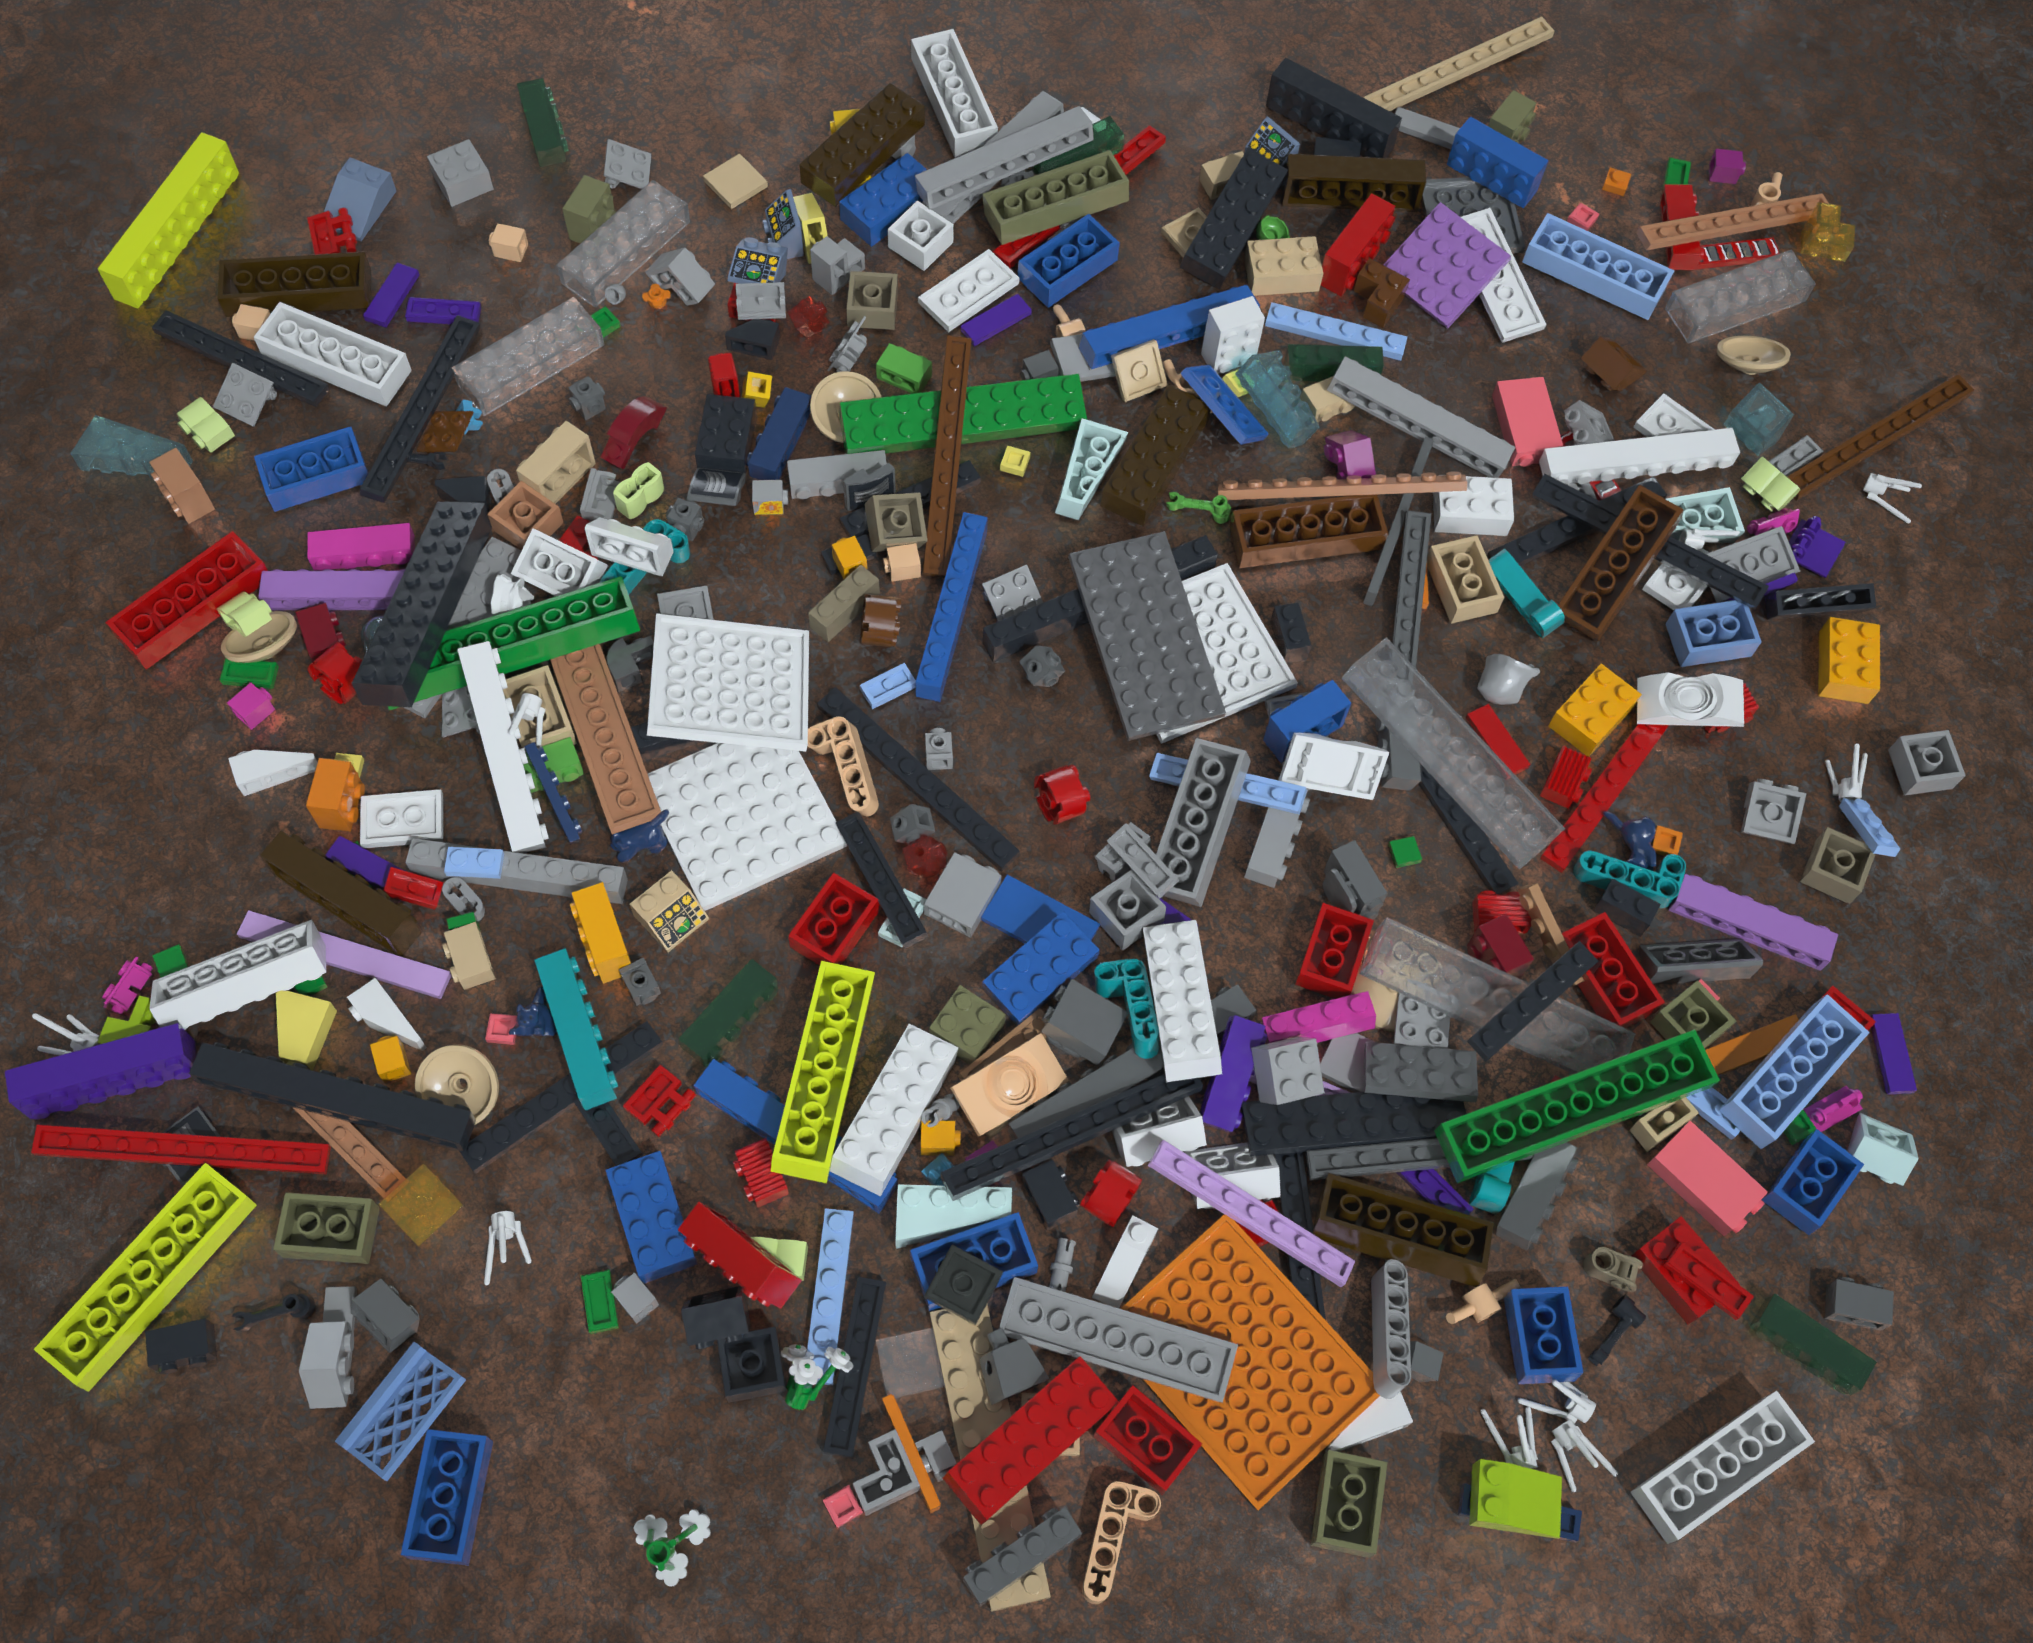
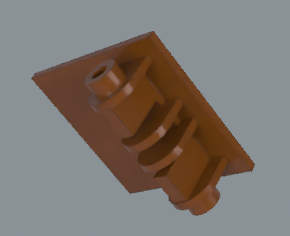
M435 411L416 451L427 452L428 454L434 452H456L474 412Z

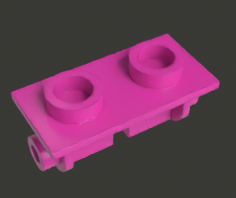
M1783 508L1778 512L1768 515V519L1762 517L1752 520L1747 525V531L1750 534L1759 535L1781 526L1785 534L1794 531L1798 526L1800 509L1792 511L1791 509Z
M135 957L132 963L127 960L118 973L122 977L115 986L111 983L103 994L102 998L106 1000L103 1007L107 1008L110 1003L114 1005L111 1010L115 1013L122 1015L124 1011L127 1012L137 997L136 993L129 990L130 986L141 991L149 977L152 976L151 970L153 968L146 963H142L141 966L137 965L138 957Z
M1846 1085L1803 1110L1816 1129L1823 1132L1862 1110L1863 1108L1859 1103L1863 1095L1860 1090L1849 1089Z

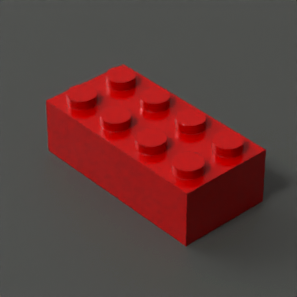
M1371 193L1326 252L1322 265V287L1341 297L1347 289L1351 290L1357 280L1356 277L1369 258L1373 260L1379 252L1381 243L1385 245L1391 235L1389 229L1395 221L1393 216L1395 205Z
M1606 912L1562 933L1569 950L1580 941L1598 960L1582 976L1584 981L1577 985L1610 1036L1655 1014L1665 1003Z
M701 1202L696 1204L678 1228V1231L686 1237L683 1241L693 1250H699L703 1253L702 1258L715 1268L718 1266L723 1270L721 1274L734 1284L738 1283L743 1287L741 1291L754 1301L757 1299L766 1307L773 1304L781 1309L802 1281L800 1277L730 1219Z

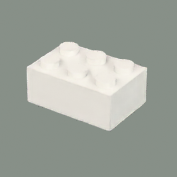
M1253 296L1209 310L1201 355L1206 364L1211 365L1217 374L1227 373L1231 369L1248 366L1256 361L1265 317Z
M1466 476L1467 491L1433 492L1434 532L1508 535L1514 522L1512 479Z
M532 529L511 574L520 579L523 578L524 581L555 596H559L600 583L608 565L536 529Z

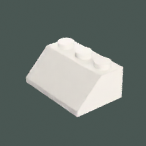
M598 518L586 524L585 527L590 551L593 556L663 576L673 554L672 542L667 536L661 533H650L637 526L630 527L614 519Z
M1189 1096L1112 1130L1119 1154L1126 1167L1140 1166L1147 1161H1151L1162 1140H1165L1182 1152L1194 1151L1198 1147L1207 1145L1202 1116Z
M1247 1143L1184 1151L1191 1158L1258 1200L1263 1199L1267 1201L1271 1198L1280 1197L1279 1166L1273 1154L1250 1156ZM1192 1194L1197 1209L1214 1208Z

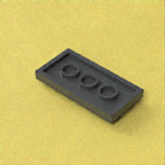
M1366 1042L1365 1093L1476 1103L1478 1099L1476 1051Z

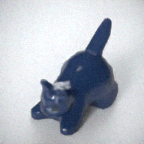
M669 810L661 811L654 819L647 823L611 834L610 846L613 850L619 851L617 860L621 863L628 862L642 849H648L652 854H658L663 851L667 846L668 840L664 836L661 824L667 819Z
M1608 811L1603 812V815L1621 832V836L1631 852L1630 858L1626 862L1653 871V867L1656 866V852L1651 846L1655 835L1654 821L1644 816L1640 819L1622 822L1615 814Z
M542 986L536 991L531 1004L525 1007L521 1004L517 1006V1023L509 1030V1035L555 1036L557 1029L550 1009L544 1005L545 992Z

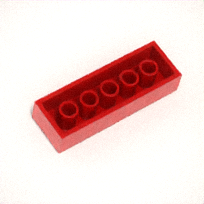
M232 531L105 623L121 644L147 670L221 616L217 611L219 606L243 591L251 594L260 587L262 571L268 570L264 562Z
M1079 1356L944 1475L943 1479L979 1524L983 1525L1119 1401L1083 1358Z

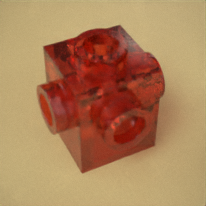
M811 296L801 300L787 312L796 329L807 339L820 332L830 323L826 316L828 310L820 300L817 302Z
M931 836L918 838L915 843L902 848L908 871L920 879L925 876L937 875L941 869L947 866L945 857L948 854L944 844Z

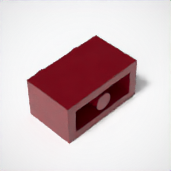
M326 603L296 612L306 648L312 661L316 660L336 642L347 646L342 632H337L336 626L340 625L335 610L330 612Z

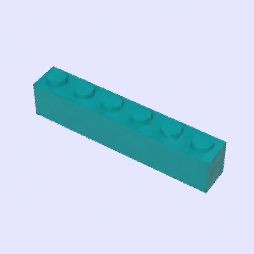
M565 948L535 959L572 1080L583 1108L588 1110L617 1099L614 1088L619 1087L614 1072H608L606 1065L610 1064L611 1061L606 1048L601 1049L599 1041L603 1040L598 1024L593 1025L591 1018L596 1016L591 1002H585L583 995L588 994L583 979L578 980L576 973L580 972V967L576 957L570 958Z

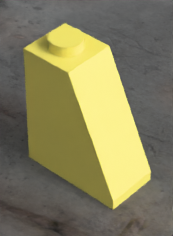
M809 193L793 198L801 223L803 249L808 263L811 264L810 249L816 242H820L827 236L824 215L813 194Z
M290 991L276 992L279 1057L285 1064L293 1066V1063H300L308 1066L313 1071L337 1010L329 1001Z

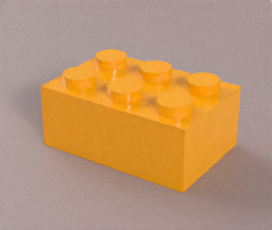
M1829 617L1819 631L1818 696L1869 704L1880 691V625Z
M1600 664L1558 709L1548 727L1589 757L1630 713L1642 694L1603 664Z
M603 882L572 892L574 902L570 903V908L577 923L578 932L584 944L594 977L600 975L603 984L621 978L619 969L631 964Z

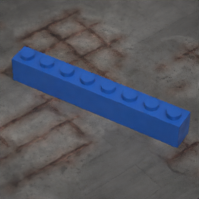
M1248 285L1233 287L1227 291L1212 293L1203 298L1192 299L1179 305H1171L1168 308L1151 311L1138 317H1130L1121 322L1110 323L1097 329H1089L1082 333L1079 350L1092 370L1112 364L1111 355L1152 339L1157 340L1158 348L1162 349L1204 336L1210 309L1251 296L1254 297L1259 308L1260 304Z
M963 512L917 675L916 697L941 702L986 539L988 517Z
M713 1059L694 1084L696 1094L775 1145L785 1105L780 1102V1097L769 1090L765 1093L759 1089L758 1083L748 1076L742 1078L735 1073L736 1069L725 1061L719 1063ZM840 1136L837 1137L834 1153L843 1139ZM830 1171L828 1181L878 1214L898 1187V1179L895 1178V1172L881 1196Z

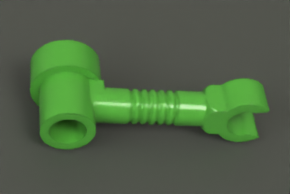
M1170 492V500H1176V502H1166L1167 508L1172 511L1183 508L1209 510L1212 513L1213 520L1220 524L1228 522L1232 517L1231 507L1227 502V498L1223 495L1216 496L1213 501L1185 498L1177 492Z

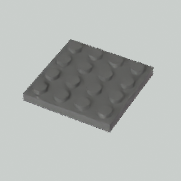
M1469 177L1426 180L1421 198L1424 218L1440 202L1460 217L1491 208L1512 254L1524 252L1525 243L1514 203Z

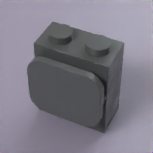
M1355 840L1332 850L1323 871L1326 875L1323 889L1330 903L1334 907L1375 919L1379 915L1378 912L1384 905L1383 902L1388 893Z
M1071 979L1066 987L1061 985L1053 998L1057 1002L1054 1008L1049 1006L1042 1018L1045 1025L1041 1032L1045 1034L1048 1042L1069 1055L1084 1057L1098 1065L1107 1055L1128 1012Z

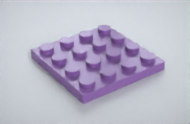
M1440 202L1385 262L1384 266L1409 278L1410 282L1405 296L1448 329L1511 260V255Z

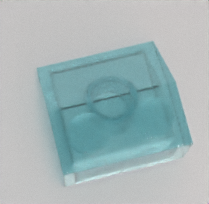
M1758 383L1731 411L1724 425L1727 428H1733L1734 434L1746 447L1759 456L1778 442L1794 414L1761 383Z

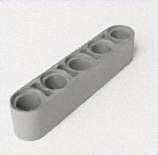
M1395 1259L1388 1260L1372 1276L1373 1384L1376 1392L1385 1399L1394 1398L1411 1381L1408 1273L1405 1266Z

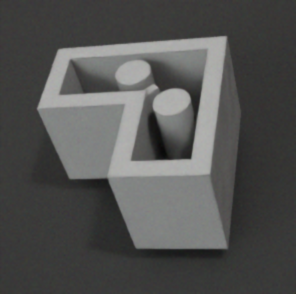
M826 236L820 242H816L810 249L812 279L831 295L835 294L850 281V271L862 272L865 269V254L845 238L837 244Z
M685 247L661 254L645 272L652 282L659 284L663 290L672 288L687 306L699 303L715 285L710 278V274L698 264L694 254Z
M346 1321L310 1323L299 1374L310 1409L346 1407L349 1394L354 1392V1377L349 1376L348 1353L354 1349V1335L349 1333Z
M896 1429L868 1442L879 1471L853 1483L865 1516L920 1491V1484Z

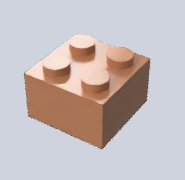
M177 448L149 462L154 470L150 475L178 518L183 516L187 523L190 524L215 510L202 484Z
M520 481L488 513L493 531L521 550L532 529L551 536L564 523L559 506L523 481Z

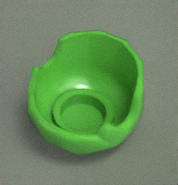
M1267 215L1256 227L1257 240L1290 238L1285 222L1278 217Z

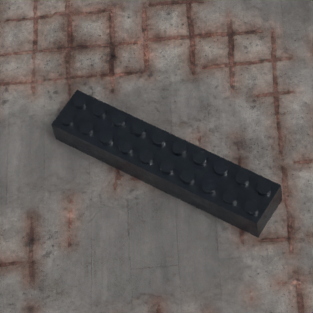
M437 502L352 681V685L362 705L412 708L492 529L485 503Z

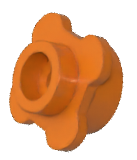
M652 284L650 290L643 293L642 299L648 302L652 308L658 309L666 305L667 299L670 298L671 294L669 290L660 288L659 284Z

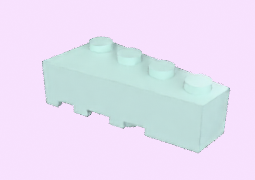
M1082 418L1055 511L1056 514L1079 520L1122 450L1128 432Z
M1730 487L1666 499L1684 509L1681 521L1670 535L1677 540L1680 539L1684 529L1739 531L1740 534L1737 536H1705L1719 539L1718 543L1734 544L1745 532Z
M898 1184L896 1249L919 1242L921 1244L930 1242L933 1239L949 1237L1011 1215L1012 1188L984 1187L952 1201L945 1186Z

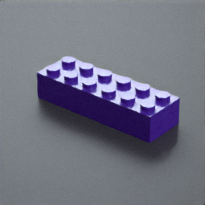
M176 1023L5 1071L9 1103L30 1119L38 1120L44 1119L50 1113L57 1111L75 1110L82 1104L101 1103L107 1100V1097L130 1095L136 1089L143 1087H158L168 1080L187 1079L191 1077L189 1072L197 1056L196 1042Z

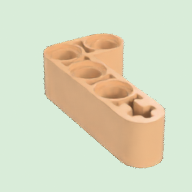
M835 717L808 728L807 746L822 755L830 752L834 753L849 806L862 816L873 815L878 810L879 803L857 728L844 717ZM846 726V732L839 736L841 728ZM823 735L821 743L816 745V739ZM853 750L852 757L846 760V754ZM860 773L858 782L853 783V777Z
M1117 1481L1107 1487L1103 1495L1082 1585V1593L1087 1602L1100 1604L1109 1596L1127 1517L1142 1521L1153 1519L1161 1507V1500L1156 1492ZM1113 1490L1122 1491L1125 1496V1502L1121 1505L1112 1503L1109 1493ZM1141 1498L1151 1499L1154 1504L1152 1512L1145 1513L1139 1508L1138 1503ZM1106 1520L1115 1521L1118 1525V1533L1115 1535L1106 1534L1102 1528L1103 1522ZM1097 1551H1108L1111 1555V1563L1107 1566L1098 1564L1095 1558ZM1091 1569L1098 1573L1109 1574L1108 1577L1105 1575L1101 1577L1100 1588L1104 1589V1592H1100L1097 1597L1093 1596V1590L1088 1588L1089 1585L1095 1583L1097 1573H1091Z

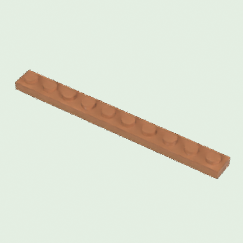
M1823 193L1644 225L1638 228L1636 234L1645 249L1652 250L1829 217L1833 209Z
M1448 472L1446 475L1436 476L1435 473H1423L1421 476L1415 477L1403 473L1386 478V475L1378 474L1371 476V478L1361 479V476L1353 475L1346 477V479L1337 480L1336 477L1332 476L1323 477L1322 480L1302 477L1298 478L1297 481H1287V479L1278 478L1273 479L1272 482H1262V480L1253 479L1249 480L1248 483L1228 480L1224 481L1223 484H1219L1218 495L1225 496L1227 500L1452 492L1467 491V479L1460 472Z

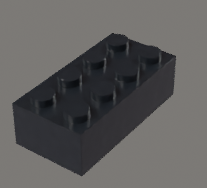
M742 1286L686 1298L681 1312L688 1346L695 1345L696 1349H703L713 1346L715 1340L725 1338L726 1343L744 1339L743 1335L749 1332L750 1314L746 1295L741 1291Z

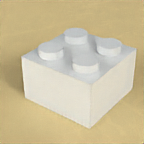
M916 201L888 228V247L923 271L953 243V224L933 210H929L928 207L919 201Z

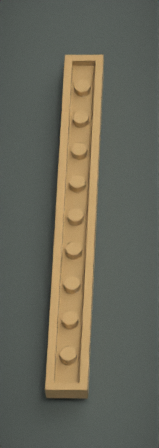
M1540 17L1363 98L1388 111H1392L1552 38L1555 31L1543 17Z

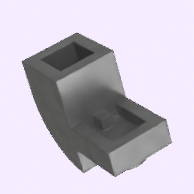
M651 636L636 639L629 645H626L623 638H621L609 649L607 663L618 692L642 682L637 664L653 658L654 642Z

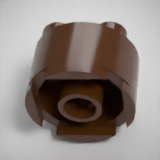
M865 594L863 601L865 609L861 617L860 644L896 647L900 629L898 613H900L901 598Z

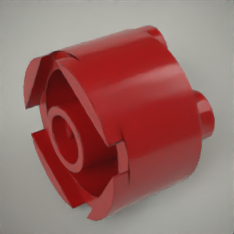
M339 642L328 648L307 667L313 681L315 682L319 679L323 685L320 689L338 704L344 702L346 704L357 695L352 681L362 660L357 656L353 658L349 655L345 647Z
M1075 765L1059 767L1040 774L1034 779V789L1039 788L1040 793L1036 800L1048 822L1053 820V825L1085 813L1086 802L1090 801V793L1085 786L1082 787Z
M1109 1159L1103 1169L1097 1174L1093 1181L1094 1185L1086 1193L1080 1206L1113 1228L1120 1219V1214L1123 1213L1134 1197L1143 1179Z

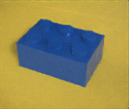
M1334 680L1326 684L1320 683L1308 695H1300L1286 708L1280 707L1270 714L1263 741L1280 763L1285 762L1294 733H1313L1328 736L1343 727L1351 702Z
M1816 1129L1802 1141L1768 1189V1193L1761 1200L1807 1235H1810L1821 1228L1864 1166V1163Z
M1568 1286L1511 1289L1504 1298L1517 1384L1552 1383L1553 1380L1558 1382H1575L1583 1374V1367Z

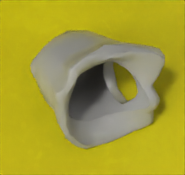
M1503 654L1488 655L1477 688L1484 699L1490 703L1499 705L1516 704L1519 702L1527 682L1537 676L1540 670L1533 664L1526 665Z

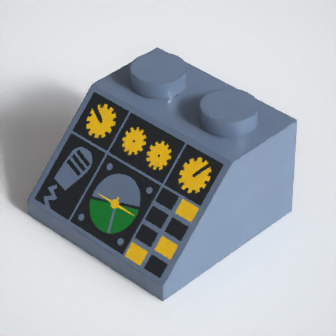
M1266 117L1247 143L1245 152L1249 147L1285 168L1288 154H1298L1300 143L1272 119Z
M789 189L765 209L766 220H762L764 233L770 236V238H767V242H775L780 244L781 247L788 248L787 259L804 256L801 223L792 191Z
M743 238L736 246L728 274V281L738 284L780 282L786 275L788 248L781 247L780 244L775 242L762 243L758 242L755 238Z

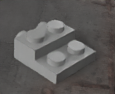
M1581 400L1564 410L1565 422L1569 430L1573 432L1575 445L1615 441L1602 412Z
M1758 778L1757 782L1749 783L1744 803L1746 811L1741 833L1795 844L1806 793L1798 792L1799 787L1783 784L1782 788L1772 786L1773 781Z

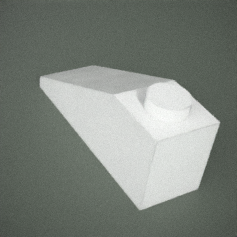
M268 750L243 751L234 757L228 758L236 785L244 796L316 771L318 763L312 753Z
M376 978L347 997L353 1005L348 1009L358 1022L363 1019L368 1027L388 1036H398L401 1042L421 1051L427 1048Z
M1135 1216L1131 1217L1092 1299L1115 1308L1120 1307L1156 1236L1158 1228Z
M1401 1391L1392 1399L1378 1397L1334 1439L1325 1452L1328 1450L1340 1452L1408 1427L1413 1420Z

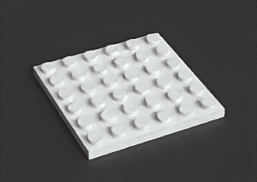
M1228 563L1182 581L1226 711L1225 717L1297 687L1298 682ZM1222 718L1156 735L1162 744Z
M656 614L647 736L806 752L808 745L809 631Z
M717 743L648 773L660 810H669L667 819L661 824L663 832L697 901L704 911L847 847L836 825V820L799 751Z

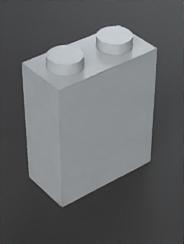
M954 852L924 903V915L971 938L981 921V916L1001 885V875L990 866L983 867L977 864L968 855H959Z

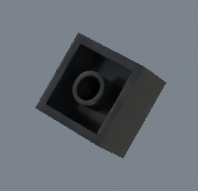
M776 1327L750 1331L743 1335L744 1339L726 1343L725 1338L717 1340L725 1397L728 1403L787 1392Z

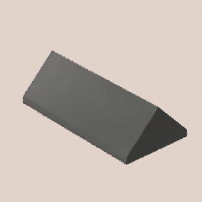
M1743 939L1639 945L1642 968L1653 985L1696 982L1700 979L1703 981L1749 979L1763 966V959Z

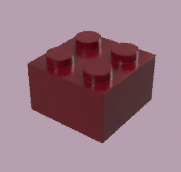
M1507 914L1478 926L1467 944L1470 958L1477 962L1481 969L1483 980L1486 984H1490L1493 991L1521 979L1534 961L1533 956Z

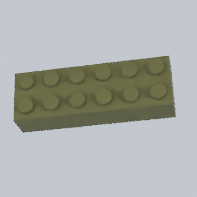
M1109 150L983 193L984 214L1000 243L1003 245L1084 217L1087 214H1093L1128 202L1129 180Z

